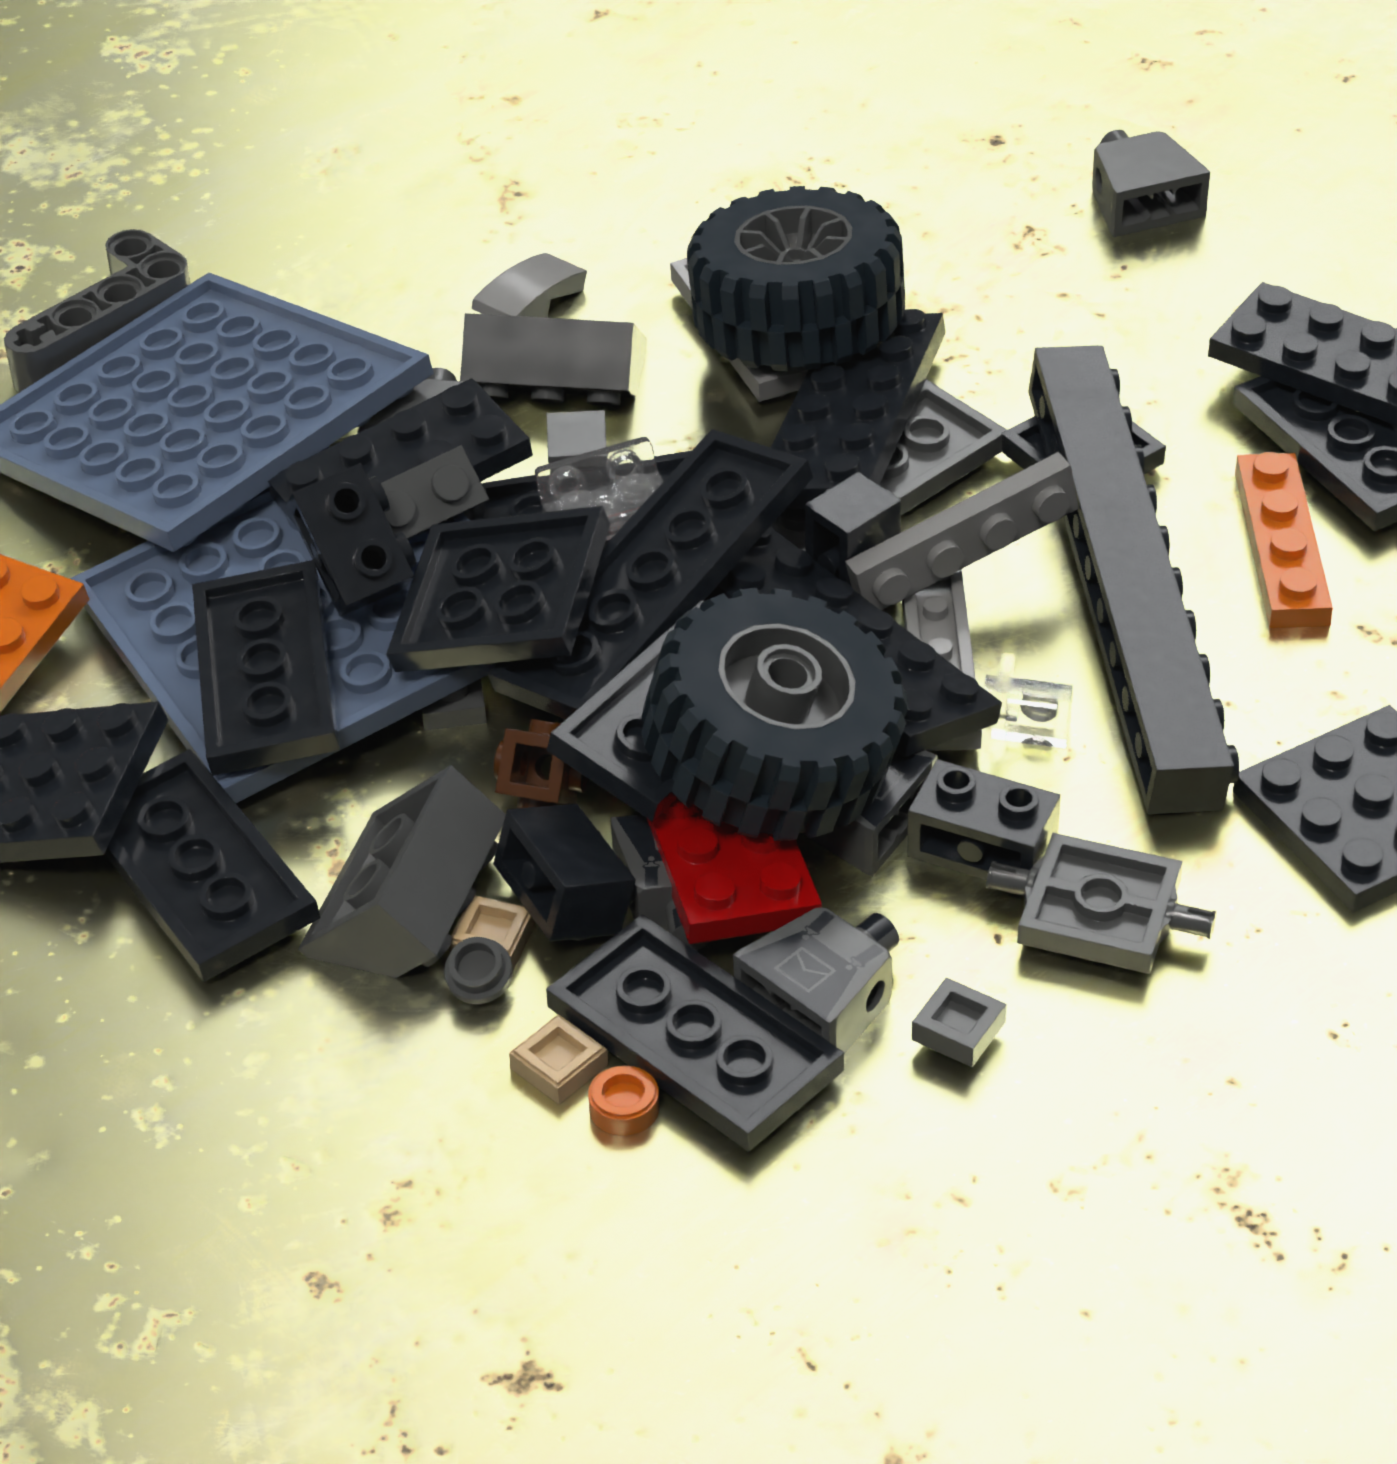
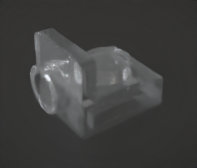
M1002 653L998 674H986L983 687L1003 702L998 723L991 727V739L1067 749L1071 724L1073 685L1014 677L1015 654Z

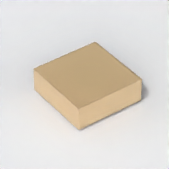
M475 895L470 905L463 911L451 935L452 942L449 946V954L459 942L467 938L484 937L498 942L506 949L514 970L536 925L535 921L524 906Z
M558 1014L509 1052L510 1069L560 1105L608 1066V1051Z

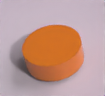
M634 1066L611 1067L599 1073L589 1086L590 1117L594 1124L606 1133L618 1136L634 1135L649 1128L658 1117L659 1089L657 1082L648 1072Z

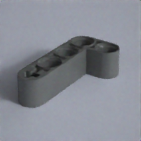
M123 230L109 237L105 245L110 276L20 323L6 333L4 345L13 387L17 393L190 285L187 259L158 238L143 230Z

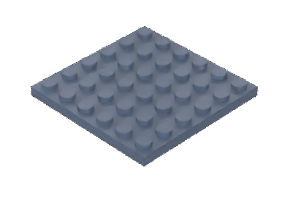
M207 273L0 404V473L175 552L179 548L193 543L198 535L224 517L237 513L243 504L270 487L268 481L295 462L302 461L329 448L332 443L354 428L369 422L374 414L393 401L410 394L415 386L434 373L429 354L218 275Z
M267 488L243 504L237 513L224 517L198 535L193 543L179 548L175 552L153 542L146 541L69 579L84 584L89 597V601L84 606L85 610L151 701H159L169 720L168 724L186 749H191L211 773L205 750L192 584L310 561L312 558L298 528L270 496L269 489ZM461 514L445 523L470 520L465 514ZM430 530L408 540L413 549L417 565ZM417 565L411 568L413 574H415ZM318 573L340 750L487 676V673L495 666L496 663L395 672L386 653L412 580L406 588L339 617ZM338 751L229 772L213 777L232 800L238 803Z

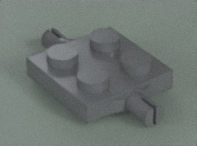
M1054 832L1050 838L1045 855L1033 865L1031 870L992 861L986 881L987 889L1024 896L1025 908L1018 924V944L1147 974L1151 972L1159 944L1169 935L1171 930L1211 939L1217 911L1215 910L1210 911L1177 903V890L1181 881L1183 861Z

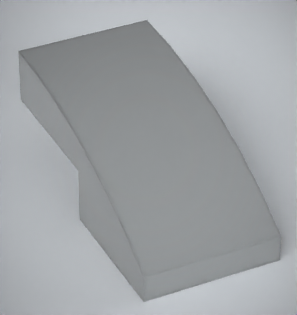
M546 252L534 255L511 266L489 282L473 298L471 309L481 314L547 318L552 298L584 290L587 270Z

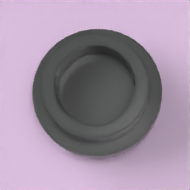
M471 937L459 942L452 949L445 963L444 976L450 991L455 997L466 1003L483 1004L495 1000L506 991L513 977V965L508 952L501 944L484 937Z

